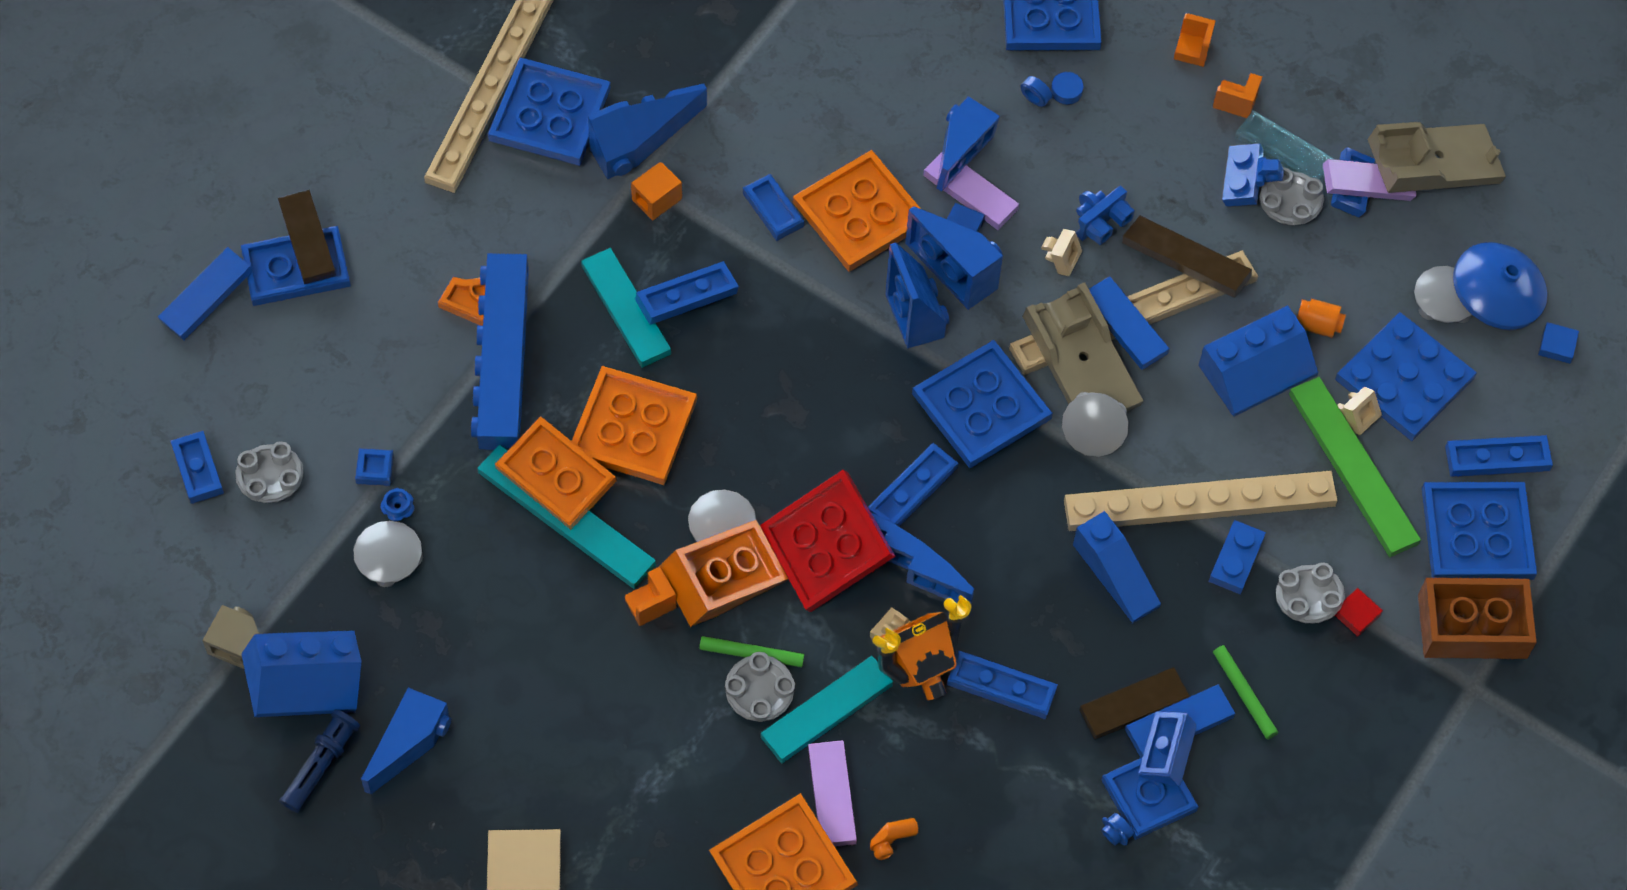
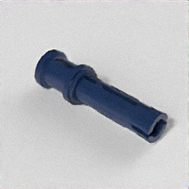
M335 709L332 712L331 722L323 734H318L314 739L315 749L298 772L284 796L279 800L284 807L295 813H299L303 803L317 785L332 760L343 755V747L352 733L358 732L361 727L354 718L340 710ZM316 767L310 775V777L308 778V780L306 781V783L304 784V786L302 787V789H300L305 780L307 779V777L309 776V774L311 773V771L313 770V768Z

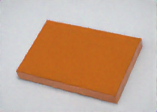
M541 416L495 464L499 472L570 530L617 481L612 473Z

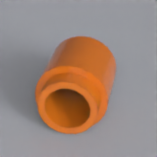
M1311 298L1310 301L1302 299L1297 319L1306 331L1333 338L1334 332L1341 334L1346 314L1340 313L1341 306Z

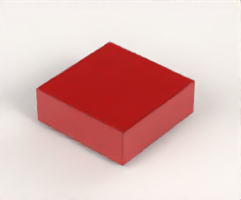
M1357 588L1344 600L1341 609L1334 616L1358 637L1381 616L1383 610Z

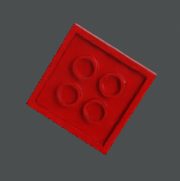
M844 469L760 525L805 610L809 612L823 605L895 557L852 478Z

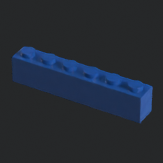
M487 253V266H481L480 285H485V295H479L478 312L479 315H484L483 325H477V345H482V354L475 357V376H480V386H474L473 406H478V417H472L471 436L477 437L479 449L495 450L500 444L506 450H509L520 438L529 280L527 254Z

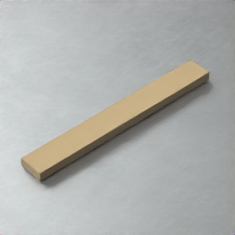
M554 0L515 1L424 176L425 183L453 193L456 192L501 104L519 58L525 57Z
M1243 250L1227 256L1252 269V277L1245 286L1257 281L1258 275ZM1182 274L1127 297L1149 324H1153L1222 296L1225 293L1186 274ZM1110 332L1111 340L1115 339L1113 334ZM1032 335L1010 343L1009 349L1024 375L1048 366Z

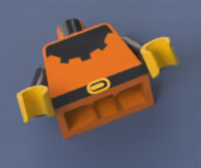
M959 595L958 603L951 598L944 601V607L949 611L946 615L944 612L927 613L894 630L885 628L886 634L874 636L872 642L878 647L879 670L902 687L922 685L928 701L945 695L947 692L940 675L956 667L955 657L957 655L962 619L969 615L972 608L971 603L962 595Z

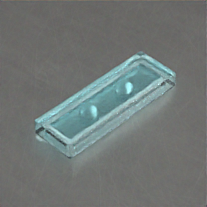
M1254 110L1236 131V139L1246 145L1260 143L1264 150V156L1269 159H1279L1284 168L1304 173L1311 178L1321 180L1324 176L1323 163L1328 159L1334 160L1331 156Z

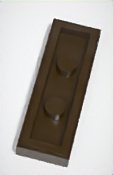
M310 189L278 198L304 285L336 276Z
M1173 667L1080 706L1079 711L1094 740L1190 696Z

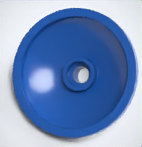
M1480 243L1467 249L1455 265L1453 283L1456 294L1464 307L1483 323L1499 329L1515 330L1527 327L1542 314L1547 303V287L1544 277L1535 263L1519 250L1501 243Z

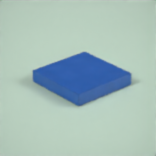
M1142 758L1103 775L1101 779L1119 813L1134 832L1132 836L1135 840L1195 813L1199 808L1183 779L1180 787L1140 777L1138 773Z

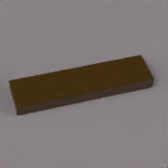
M1141 215L1123 235V244L1233 298L1238 295L1252 277V269Z

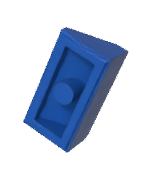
M1155 711L1138 773L1140 777L1180 787L1196 730V723L1187 713Z

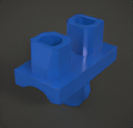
M1121 185L1107 196L1102 191L1096 194L1084 191L1080 194L1079 201L1081 206L1076 209L1077 214L1080 216L1078 219L1080 229L1076 232V235L1081 241L1089 237L1097 244L1102 245L1110 238L1113 232V228L1106 223L1112 218L1120 227H1124L1132 221L1135 211L1125 201L1127 191Z

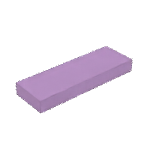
M942 152L924 169L923 176L935 185H937ZM967 165L943 190L965 207L985 214L984 221L997 230L1019 209V203Z
M1328 159L1323 163L1326 189L1329 194L1411 201L1416 197V191L1388 193L1377 164Z
M844 741L808 744L817 820L834 846L854 845L857 840Z

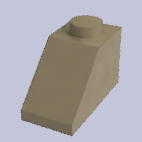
M222 605L202 641L207 654L244 669L241 653L254 634H259L252 614L240 607L231 609Z

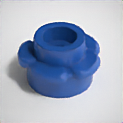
M392 489L385 494L381 502V511L383 514L388 515V519L401 521L404 517H410L414 512V505L412 504L414 499L411 494L403 489ZM401 504V507L395 508V505Z
M1114 813L1108 819L1106 817L1102 819L1105 826L1101 831L1106 839L1114 846L1118 843L1124 846L1127 845L1128 839L1134 832L1125 819L1118 813Z

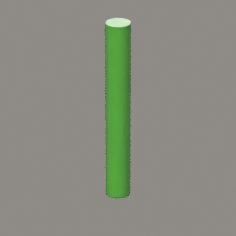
M705 636L701 637L699 648L704 651L744 658L751 656L755 652H764L784 665L801 668L803 667L805 655Z
M1225 645L1216 648L1213 654L1267 740L1273 738L1278 734L1276 727Z

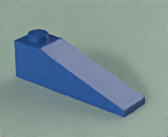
M705 84L672 90L665 98L655 100L653 95L645 96L642 99V103L630 106L627 101L615 103L588 115L590 151L606 178L610 179L614 176L627 174L707 106V88Z

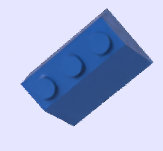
M1288 305L1205 345L1198 365L1233 417L1318 375L1306 330Z
M355 631L254 634L241 653L254 717L332 714L335 709L344 713H353L357 709L361 657Z

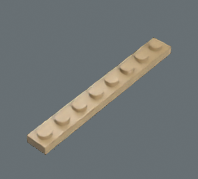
M1322 471L1065 495L1064 505L1069 531H1076L1078 526L1103 511L1108 514L1117 527L1335 507L1338 500L1332 472Z

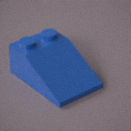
M915 206L909 209L905 244L967 310L998 289L1003 255L995 242H989L982 233Z
M897 243L890 244L885 295L907 349L945 338L946 325L949 324V315L944 305L940 306L936 298L938 297V289L934 279L928 278L924 267Z

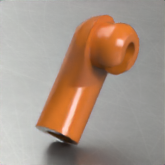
M909 818L886 823L870 842V850L874 851L875 858L878 860L889 858L893 854L891 844L896 839L916 836L918 834L916 820Z

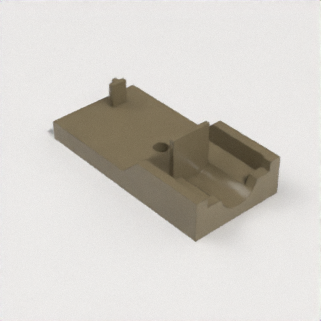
M1421 122L1377 125L1367 139L1388 193L1501 184L1506 177L1498 158L1501 151L1496 149V146H1493L1485 124L1425 128Z
M1085 282L1052 302L1033 304L1026 307L1022 317L1068 404L1080 393L1093 392L1112 397L1122 403L1127 411L1141 406L1143 399L1111 341L1108 324ZM1085 354L1088 360H1080L1079 355Z

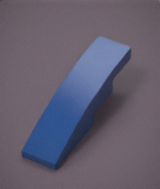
M871 513L895 555L889 562L908 569L906 583L944 599L951 598L956 603H958L959 595H962L972 604L974 588L951 564L921 540L894 523Z

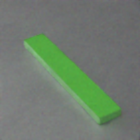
M1317 377L1290 389L1289 396L1389 558L1419 545L1420 537L1321 378Z

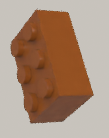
M1425 579L1418 594L1424 658L1527 659L1537 643L1530 579Z

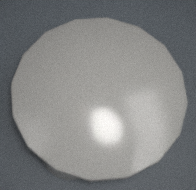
M1284 168L1283 181L1265 182V185L1262 186L1259 198L1262 209L1270 218L1281 224H1305L1315 219L1323 208V184L1319 179Z
M1433 267L1423 272L1416 281L1415 299L1420 307L1419 314L1424 319H1434L1444 323H1465L1471 318L1472 314L1464 307L1456 294L1453 283L1454 267Z
M1080 393L1068 404L1063 414L1062 429L1066 440L1075 450L1084 455L1100 457L1111 454L1122 446L1128 435L1129 421L1126 407L1106 394Z
M286 442L260 445L250 451L242 452L237 459L238 466L235 470L236 483L241 492L254 501L272 503L288 498L299 488L303 479V464L298 455L291 450L290 445Z
M729 490L710 491L700 496L692 505L688 516L689 530L697 542L756 520L755 511L749 501L739 493Z
M395 521L377 522L366 528L357 538L353 549L354 562L359 571L382 587H390L395 582L410 576L423 559L421 541L415 531L404 523Z
M1318 563L1316 565H1301L1294 569L1283 571L1279 576L1276 599L1282 612L1293 620L1303 623H1320L1332 618L1341 609L1345 593L1344 586L1339 577L1333 573L1332 567L1327 563Z
M755 652L736 663L728 673L725 682L727 701L733 710L747 720L759 722L775 719L784 713L793 700L795 689L794 679L786 666L764 652Z

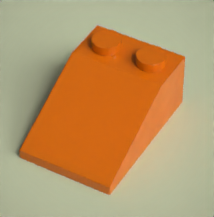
M757 520L677 549L659 566L676 594V601L690 627L717 617L788 580Z

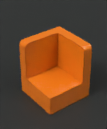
M1186 13L1175 50L1174 60L1204 67L1216 20Z
M1250 73L1246 86L1223 80L1216 91L1212 108L1249 119L1259 92L1262 76Z
M659 162L631 182L632 200L653 221L682 199V182L662 162Z
M660 567L647 572V585L625 595V602L639 626L676 609V594Z

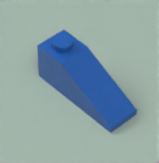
M969 96L960 105L955 104L946 117V121L949 123L945 133L936 187L941 192L994 137L1000 118L999 115Z
M1105 511L1076 528L1073 546L1132 623L1161 606L1155 591L1125 536Z
M408 687L361 778L366 793H374L433 748L439 736L444 737L451 724V717H449L446 702Z

